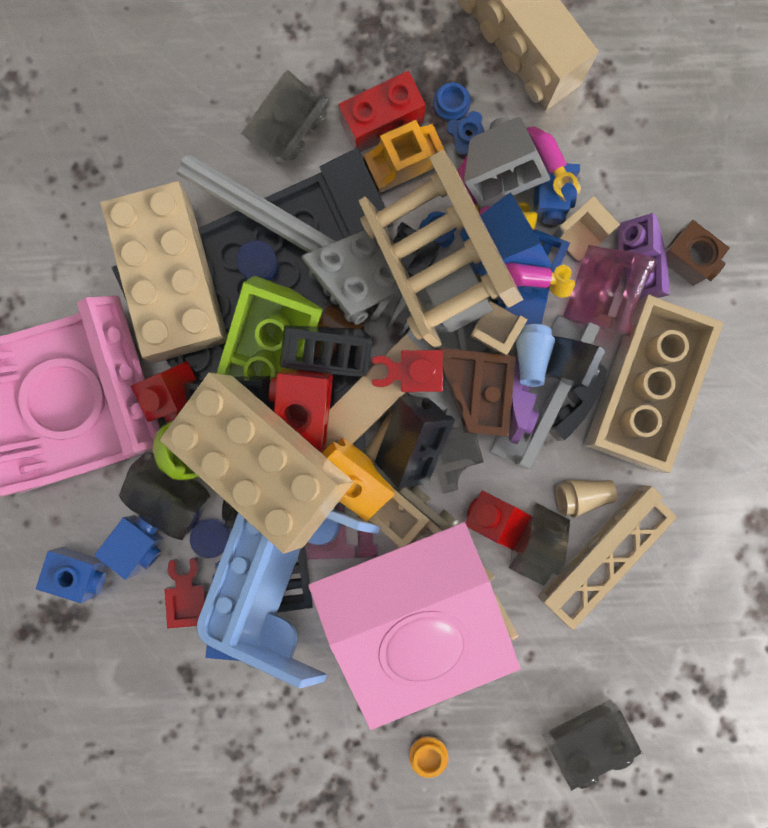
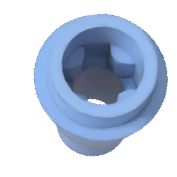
M527 324L524 325L515 341L520 370V383L525 386L538 387L544 385L545 373L554 347L555 338L552 336V330L548 326Z

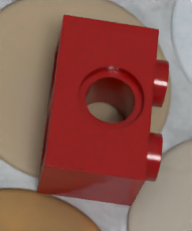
M408 70L339 103L338 107L340 122L353 148H358L361 153L378 145L380 136L414 120H417L418 125L423 123L426 104Z
M284 368L277 373V378L272 377L270 382L269 401L275 402L274 413L322 453L327 445L333 374ZM292 404L303 406L307 411L308 420L300 422L293 419L289 412V406Z

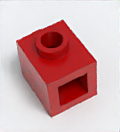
M185 361L131 385V388L148 422L163 416L166 422H170L177 417L187 403L184 383L194 381L196 378L188 361Z
M482 490L478 498L474 499L470 504L465 524L469 529L514 551L531 515Z

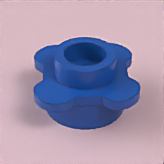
M471 111L467 117L461 120L452 119L447 125L448 134L453 136L455 151L460 155H467L470 140L474 136L485 132L481 123L482 115L479 112ZM467 130H470L472 132V135L467 136L465 132Z

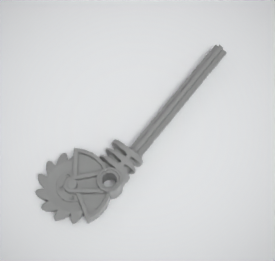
M188 154L181 160V165L176 172L177 175L308 253L336 242L192 155ZM425 288L421 292L419 291L418 294L426 311H428L425 303L431 299ZM402 293L378 303L370 318L374 322H376L380 315L388 318L387 330L393 322L401 326L398 333L399 337L407 329L406 335L421 350L449 348L500 354L470 337L479 319L451 333L443 323L435 326L436 333L442 345L436 348L423 338L418 340L408 325L407 318L412 315ZM444 373L443 392H405L413 398L430 399L447 415H451L455 421L460 418Z

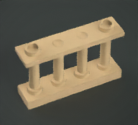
M444 149L429 157L436 170V173L430 176L431 181L388 207L378 211L366 196L358 200L365 214L360 218L361 223L371 239L376 237L412 316L407 318V322L411 331L418 340L423 338L434 348L442 345L434 328L435 326L489 296L492 299L500 296L508 308L523 300L464 183ZM438 195L442 198L447 195L449 196L453 205L447 208V214L394 244L386 226ZM454 228H457L458 231L465 228L470 238L463 242L465 247L410 277L402 258ZM472 261L475 264L482 261L487 274L481 276V282L435 308L426 311L419 297V291Z

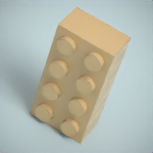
M458 0L463 10L468 14L472 13L480 23V30L484 38L489 43L494 42L501 51L506 67L512 73H517L525 83V90L530 99L535 103L539 102L545 111L582 85L599 53L598 49L561 0Z
M176 181L100 202L141 357L156 363L225 344L228 336L189 194L181 183Z
M647 295L636 302L584 446L654 472L671 473L724 322L651 295Z
M209 372L160 439L167 448L283 554L303 548L354 483L353 480L231 375Z

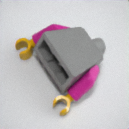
M520 117L511 120L497 118L492 121L489 130L474 136L469 142L468 155L457 171L478 212V205L480 208L498 202L510 192L512 195H516L550 180L549 174L552 173L555 176L553 187L560 200L566 201L561 192L562 186L566 183L574 184L578 194L581 189L575 175L566 172L564 167L567 163L555 138L550 133L536 126L526 128Z

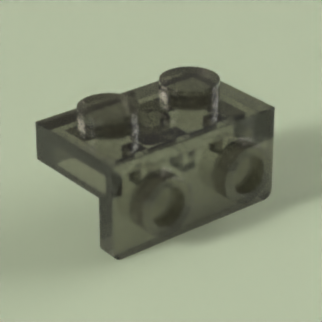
M287 70L279 78L240 134L276 163L284 162L287 159L292 161L305 146L302 138L308 129H316L325 118L327 111L323 108L328 103L329 98L324 93L317 96Z

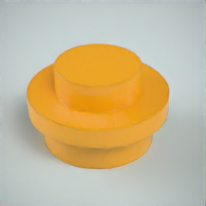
M425 736L413 743L409 751V762L414 772L425 778H433L445 770L448 764V752L441 740L432 736Z

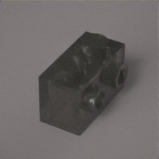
M611 699L542 734L571 791L576 788L584 789L594 785L599 780V776L612 769L622 770L627 768L634 762L635 757L643 754L621 710Z

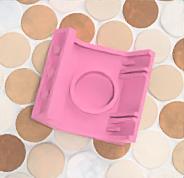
M119 296L86 297L77 302L79 313L0 336V497L19 492L24 493L152 451L154 436L160 426L157 419L150 422L147 421L131 388V385L145 378Z
M465 522L308 585L330 648L370 730L521 670L490 581Z

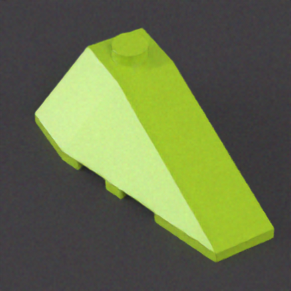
M257 276L251 277L243 283L217 374L231 375L233 377L270 376V380L272 377L277 378V373L284 369L279 365L284 325L317 327L323 309L291 288ZM298 338L297 357H303L305 339Z

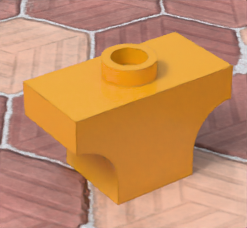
M414 120L381 135L379 144L364 154L363 160L378 192L382 193L434 169L429 157L443 150L444 147L433 124L419 127L417 120Z
M344 437L337 443L333 441L322 452L328 460L354 481L339 502L366 522L395 495L392 486L375 469L371 458Z

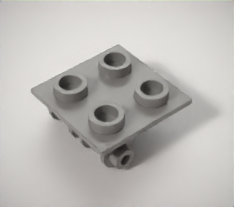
M365 230L302 255V259L310 269L309 275L313 279H317L323 287V292L327 296H331L330 300L333 304H340L339 308L344 312V317L348 322L353 321L356 325L362 323L368 316L365 309L401 293L382 250Z

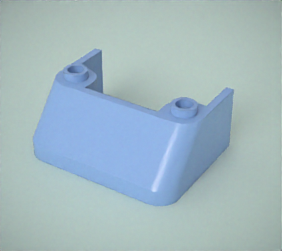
M333 508L308 542L315 545H325L332 542L338 535L341 524L374 534H379L381 526L366 522ZM238 513L198 618L197 631L200 639L206 645L297 688L325 682L326 673L293 659L298 643L296 628L290 621L277 616L301 548L283 554Z

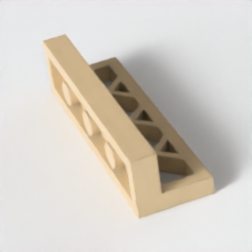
M640 485L537 596L572 630L585 619L678 518L660 501L663 496L652 486ZM653 508L663 516L653 529L639 528V523ZM629 534H632L633 550L627 557H613V551ZM640 534H647L640 542ZM614 562H621L614 570ZM602 563H607L606 580L601 585H587V579ZM576 591H581V607L569 617L561 607ZM587 591H594V593L588 598Z

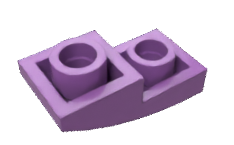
M650 213L619 223L618 259L626 263L627 300L636 303L647 295L656 298L669 296L666 252L657 215Z
M517 354L508 436L509 441L514 444L519 443L525 432L532 433L539 415L538 411L533 410L537 395L528 392L530 386L520 383Z

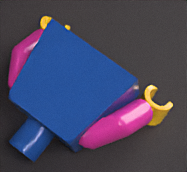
M510 192L493 206H485L479 210L478 213L517 287L548 288L549 286L551 293L561 298L569 297L572 294L576 284L574 280H570L572 271L567 265H559L555 268L554 272L551 271L550 267H552V264L533 231L536 227L538 214L534 211L530 212L529 204L526 202L517 203ZM465 228L460 232L463 242L470 239ZM473 261L469 263L475 275L479 273L481 276L487 274L482 261L477 264Z

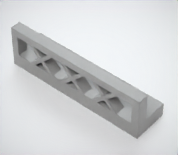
M560 315L556 316L551 326L552 336L574 339L593 344L600 329L599 326L591 322L580 326ZM545 377L544 385L530 387L528 392L537 395L533 410L539 412L532 433L525 432L518 444L511 443L509 437L497 436L489 452L522 469H531L571 386L556 378Z

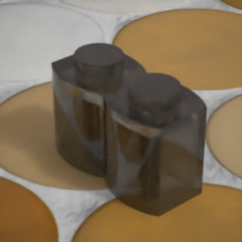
M147 451L129 467L119 493L121 501L130 510L141 516L151 518L154 525L160 531L178 540H183L198 524L211 497L209 492L194 479L175 480L158 468L154 454Z

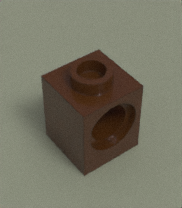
M691 220L678 231L665 248L667 266L693 286L705 279L712 281L724 268L726 263L722 258L730 247L695 220ZM690 248H694L701 253V264L691 258Z

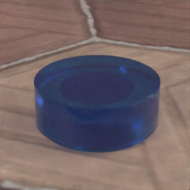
M251 241L244 244L238 251L236 258L237 267L246 279L257 276L268 280L275 273L277 258L273 249L265 242Z
M218 519L203 520L197 523L190 533L191 548L200 557L215 558L224 552L230 531L226 524Z

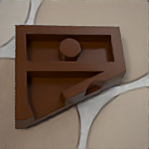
M449 348L437 349L443 350V373L465 432L508 437L516 356Z

